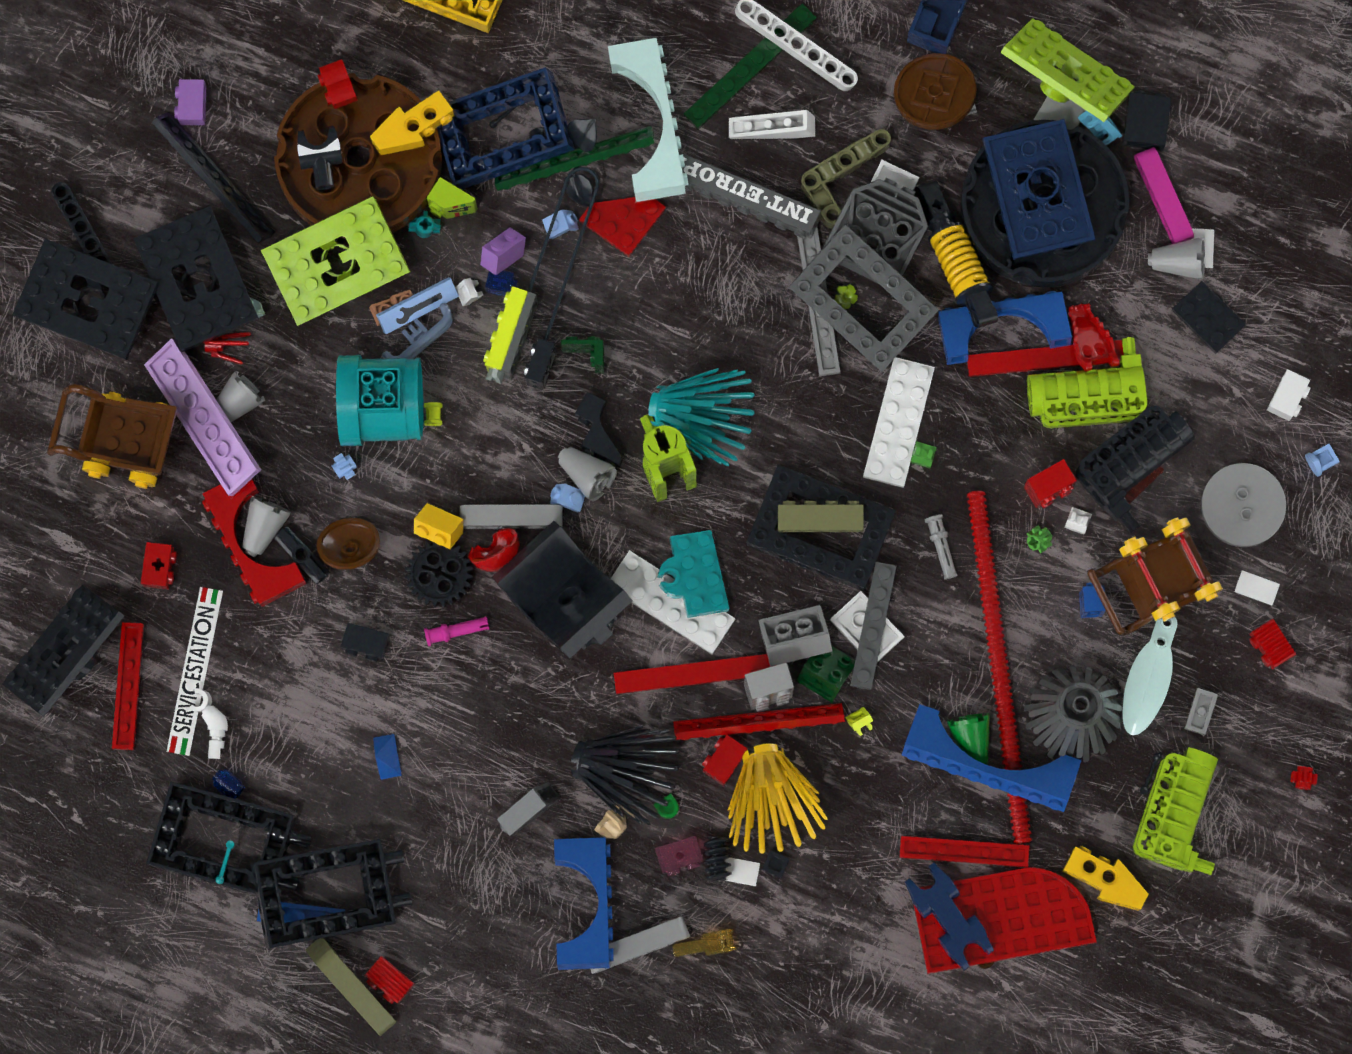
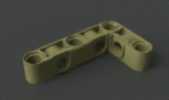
M880 129L803 174L801 188L808 198L810 205L821 211V221L827 228L832 229L836 220L830 221L826 216L834 213L838 217L841 210L826 185L838 178L845 177L860 168L863 163L886 152L891 141L888 131ZM884 138L886 143L880 145L876 142V139ZM848 158L851 164L843 165L840 160ZM807 179H813L816 182V184L814 186H808L805 184V181Z

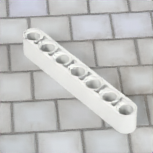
M740 0L738 2L735 14L740 20L840 90L849 91L855 86L858 77L851 68L754 0ZM748 5L750 13L742 12L740 6ZM760 16L765 17L767 24H759L757 18ZM774 29H782L784 36H776ZM791 41H799L801 44V48L795 49L792 46ZM808 53H816L818 56V60L812 61L809 58ZM825 65H833L835 68V72H828L825 68ZM842 76H849L852 83L850 85L845 84Z

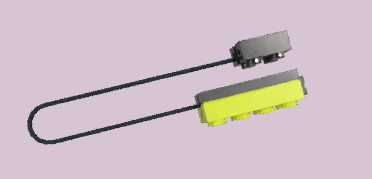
M587 167L575 168L566 177L528 291L512 286L511 291L506 292L503 302L505 303L504 312L500 311L498 315V329L492 333L490 339L492 347L490 351H486L483 360L488 371L486 380H495L496 383L502 384L503 378L509 380L513 378L538 305L537 296L531 293L568 181L575 172L587 171L595 177L596 188L544 340L538 339L537 344L533 343L530 355H532L531 362L526 363L523 372L528 386L544 390L557 352L555 343L548 342L547 340L599 190L598 176Z

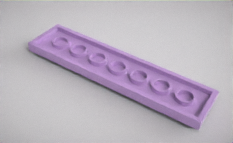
M171 338L144 365L171 406H177V417L228 496H234L261 471V468L185 351L181 352L177 340Z

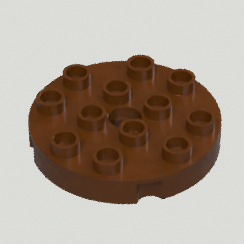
M349 73L348 75L358 101L334 109L333 104L328 105L324 93L328 92L326 86L321 87L320 82L315 84L299 96L290 106L283 117L276 135L279 142L277 155L274 157L275 169L289 204L304 221L312 226L374 196L391 232L394 233L412 222L428 205L427 196L440 178L442 149L437 128L429 137H422L425 146L380 155L371 142L370 136L398 107L406 113L422 101L408 88L387 77L376 75L372 79H360L355 73ZM430 113L425 116L428 120L433 119ZM412 124L408 127V130L416 131L419 126ZM334 125L341 146L343 163L331 165L334 187L328 190H317L313 168L301 170L298 155V131L304 130L305 137L310 144L321 145L328 138L329 126ZM355 146L370 149L369 161L361 167L347 164L349 150Z

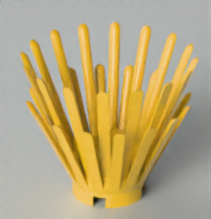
M761 744L754 746V753L749 755L747 750L743 754V767L728 810H730L728 818L731 819L734 814L729 838L733 836L736 825L733 845L736 846L738 843L742 818L745 817L746 812L744 851L747 852L749 850L750 831L754 826V813L757 811L759 852L761 854L765 852L764 828L766 830L770 828L769 803L777 850L782 852L784 847L776 807L781 824L783 826L789 824L796 846H801L802 843L784 791L796 817L803 821L810 837L815 839L816 834L790 782L821 829L824 830L825 825L812 805L815 806L825 820L828 819L818 804L820 800L815 795V793L819 794L818 791L784 754V749L781 747L779 751L776 744Z

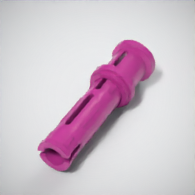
M486 616L449 626L441 624L440 627L432 629L424 628L428 647L433 643L441 641L449 642L450 638L489 630Z

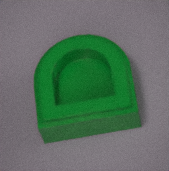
M669 794L663 798L668 802V806H662L658 803L654 804L659 815L665 819L674 818L679 811L677 801L672 794Z

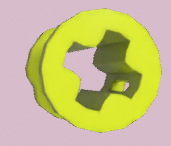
M424 403V408H426L425 426L442 425V403Z

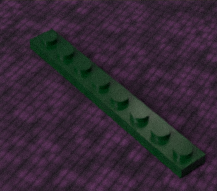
M801 4L784 22L802 34L816 21V16ZM774 29L776 36H784L782 29ZM765 37L684 113V117L699 130L771 63L783 49Z
M652 126L600 141L596 143L594 149L590 152H584L577 148L496 177L495 187L497 191L508 190L522 183L528 184L535 179L547 178L558 172H567L581 165L587 166L598 160H607L611 156L626 154L637 148H646L655 143L654 131Z

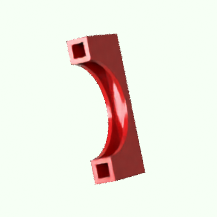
M252 479L234 496H228L220 484L203 493L205 500L202 503L206 511H211L215 517L211 521L216 530L221 529L224 535L221 537L226 549L231 548L233 555L230 557L235 567L240 566L243 573L239 575L245 586L247 584L250 585L252 591L249 594L254 604L259 603L263 607L307 584L295 562L281 567H269L254 562L243 553L236 534L238 516L244 505L252 496L258 494L259 491Z

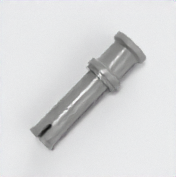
M943 514L926 518L925 523H928L931 533L930 540L935 543L944 579L946 580L958 575L956 574L947 543L948 532L944 529L942 522Z

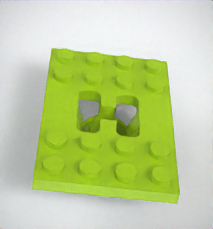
M1034 18L1001 51L1003 55L1042 80L1040 87L1046 96L1060 103H1065L1070 99L1103 122L1112 115L1135 87L1126 78L1115 74L1110 67L1103 66L1063 39L1059 33L1051 31L1045 27L1043 22Z
M374 196L261 250L297 326L410 272ZM344 236L349 246L338 243L335 239ZM334 246L347 249L339 253L343 263L352 260L351 267L347 272L343 271V274H335L330 271L332 269L331 263L325 260L328 251L334 249ZM318 247L324 250L320 263H316L311 254L312 250ZM357 261L360 266V271L352 275V270L354 269ZM326 272L331 276L337 277V283L327 286L322 277L323 273Z

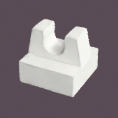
M471 278L464 279L455 287L462 306L470 305L483 296L482 291L476 292L475 287L479 284L477 280H471Z
M1072 507L1064 528L1084 535L1092 514Z

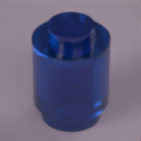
M227 769L224 771L219 770L212 778L214 780L213 786L226 797L236 799L245 788L242 785V781Z

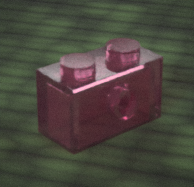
M696 836L655 848L662 875L667 873L668 877L679 874V869L687 867L688 870L696 869L703 862Z

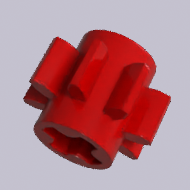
M1297 766V771L1291 772L1290 782L1295 783L1296 789L1311 790V786L1317 784L1318 774H1313V768Z

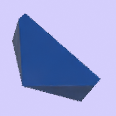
M391 734L373 738L380 779L402 776L395 735Z

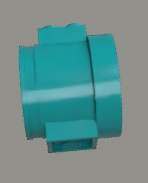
M361 355L338 356L336 410L341 446H363L364 441L422 440L424 397L420 358L362 359Z

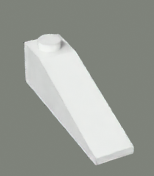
M808 110L729 118L730 139H783L815 136V116Z

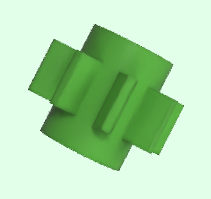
M1037 525L1027 533V536H1029L1027 544L1032 551L1038 549L1042 553L1053 545L1051 543L1052 534L1047 527L1041 529Z

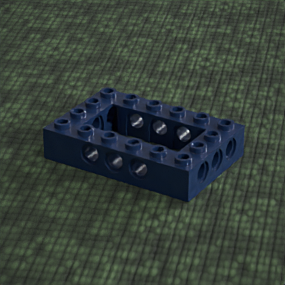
M546 67L448 102L454 112L453 119L447 125L442 126L441 124L437 127L452 184L461 190L575 150L573 141L568 135V123L553 72ZM531 101L535 102V105L539 108L542 119L540 122L544 126L547 138L539 134L534 135L526 141L514 142L512 146L500 150L494 149L492 153L481 157L477 155L472 158L464 125Z

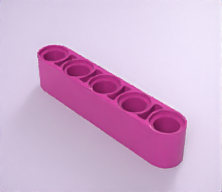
M1152 147L1135 154L1134 160L1171 243L1175 244L1193 239V230L1157 150Z

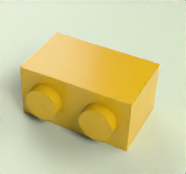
M427 503L414 518V534L451 549L463 534V519Z

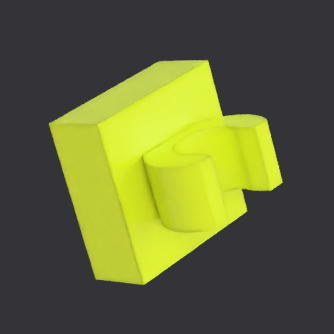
M864 707L845 717L851 728L860 736L863 735L861 732L863 726L866 725L869 730H872L870 723L873 720Z

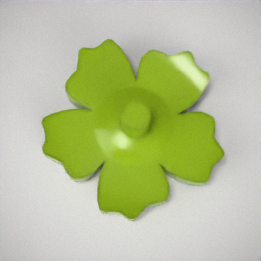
M848 284L847 287L843 285L836 288L838 294L835 295L834 300L845 310L849 309L851 304H854L858 298V295L855 294L854 286Z

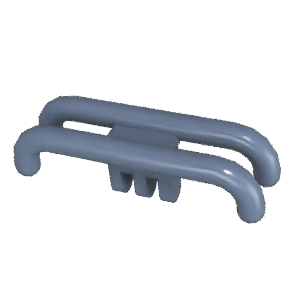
M446 303L440 304L443 318L430 330H427L416 319L414 323L419 327L417 330L410 324L407 327L412 332L411 335L405 329L401 332L412 345L398 356H393L388 351H385L382 357L384 359H414L451 326L453 318L449 306Z

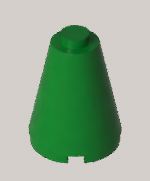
M982 713L961 716L959 721L955 722L953 719L948 720L947 724L956 745L970 757L988 765L989 713H986L984 716H982Z

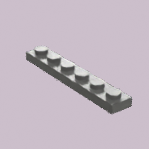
M875 563L850 686L867 690L872 689L896 571L895 565Z

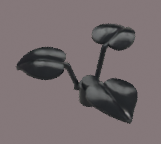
M596 119L572 120L568 124L567 130L575 149L580 148L584 152H590L594 149L597 140ZM544 127L534 128L529 132L530 139L538 134L547 138ZM576 172L570 177L565 190L567 195L576 203L589 206L594 194L591 181L583 174L576 175Z

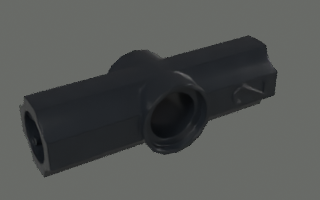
M288 526L279 531L274 537L316 585L329 575L330 571ZM300 551H306L307 557L304 560H298L297 554Z

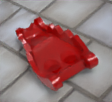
M1088 303L1068 307L1067 311L1073 332L1074 353L1084 371H1091L1093 365L1109 363L1111 367L1118 366L1120 363L1116 355L1113 337L1110 336L1108 329H1104L1103 322H1100L1098 317H1094V314L1091 312V305Z

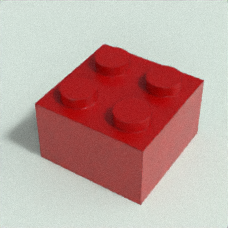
M1063 459L1027 479L1024 489L1036 509L1041 506L1044 509L1052 505L1057 497L1060 496L1062 499L1070 495L1077 480Z

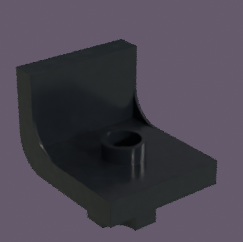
M555 521L550 523L491 577L521 614L569 659L581 648L584 650L589 645L595 643L602 645L612 636L611 627L618 619L616 616L633 601L624 589L599 570L582 553L563 528Z

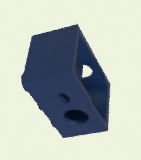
M921 0L908 32L907 42L934 53L946 54L968 0Z

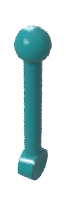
M231 840L226 843L227 850L220 874L216 877L217 884L224 882L223 875L231 849L235 847L234 842Z

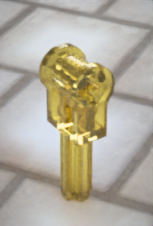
M733 929L702 934L703 939L674 944V956L679 957L705 952L706 956L736 951L737 948L734 946L732 938Z

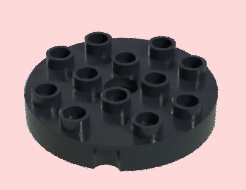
M1056 120L1026 121L1006 128L998 134ZM1078 126L1071 130L1067 129L1095 241L1013 260L997 194L989 185L992 175L984 146L978 151L968 168L960 203L961 219L965 227V233L968 234L969 240L972 243L971 246L975 249L976 254L993 271L1013 282L1043 288L1063 286L1076 282L1090 275L1103 265L1115 250L1123 234L1126 217L1129 212V190L1124 172L1111 150L1096 136ZM1042 172L1040 175L1042 183L1032 185L1029 179L1030 191L1035 197L1038 193L1053 194L1055 184L1052 177ZM1027 173L1016 176L1018 185L1026 180ZM1057 192L1054 196L1056 205L1061 203L1060 193ZM1030 198L1022 201L1026 211L1035 210L1033 208V201Z

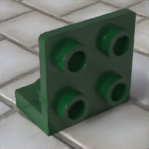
M566 337V340H561L563 353H590L591 367H595L596 374H604L605 349L603 340H599L598 337H587V340H578V337Z
M831 645L832 652L811 656L796 681L832 703L854 669L855 659Z

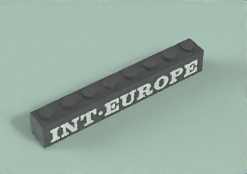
M683 154L685 167H681L682 173H687L688 185L685 186V190L692 191L693 189L700 192L699 194L704 198L711 199L712 197L719 200L718 202L723 206L729 207L731 205L745 215L749 213L755 215L762 222L767 223L770 221L775 223L777 228L784 231L786 229L794 231V234L800 238H812L821 219L820 210Z

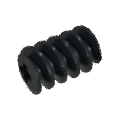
M725 836L704 837V839L709 840L703 843L704 847L710 848L704 852L705 856L710 857L704 860L705 864L710 865V867L705 869V872L711 874L705 877L706 881L728 880L726 877L732 875V872L726 871V868L730 867L731 863L725 862V860L730 858L731 855L725 853L726 850L730 849V846L724 845V843L729 841L730 838Z

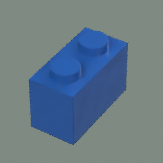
M1086 583V586H1083L1079 592L1081 618L1102 617L1106 610L1093 584Z

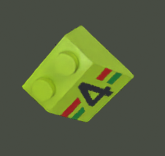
M441 177L427 196L428 205L431 209L430 212L438 218H441V216L446 219L476 213L478 209L474 197Z

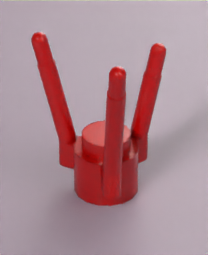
M251 332L224 334L205 342V352L211 353V357L221 358L242 365L243 362L241 360L221 354L219 351L223 352L224 345H249L248 341H224V339L250 336Z

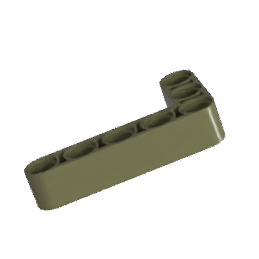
M324 938L317 939L305 949L317 967L380 1037L396 1023V1020L340 959Z

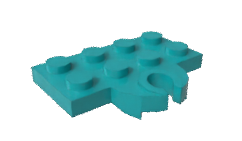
M707 530L670 536L669 540L673 557L668 558L661 565L657 578L670 574L673 576L674 582H661L659 585L661 590L667 594V597L673 599L683 598L687 618L729 611L712 531Z

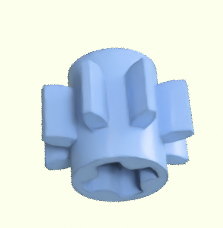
M340 453L333 458L335 463L331 466L339 479L345 476L348 480L355 475L353 470L357 466L349 454L344 457Z

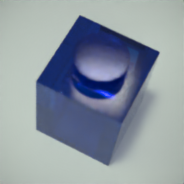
M489 271L485 290L487 293L505 296L507 291H511L512 286L517 288L518 280H515V275L511 272L501 271L495 275Z

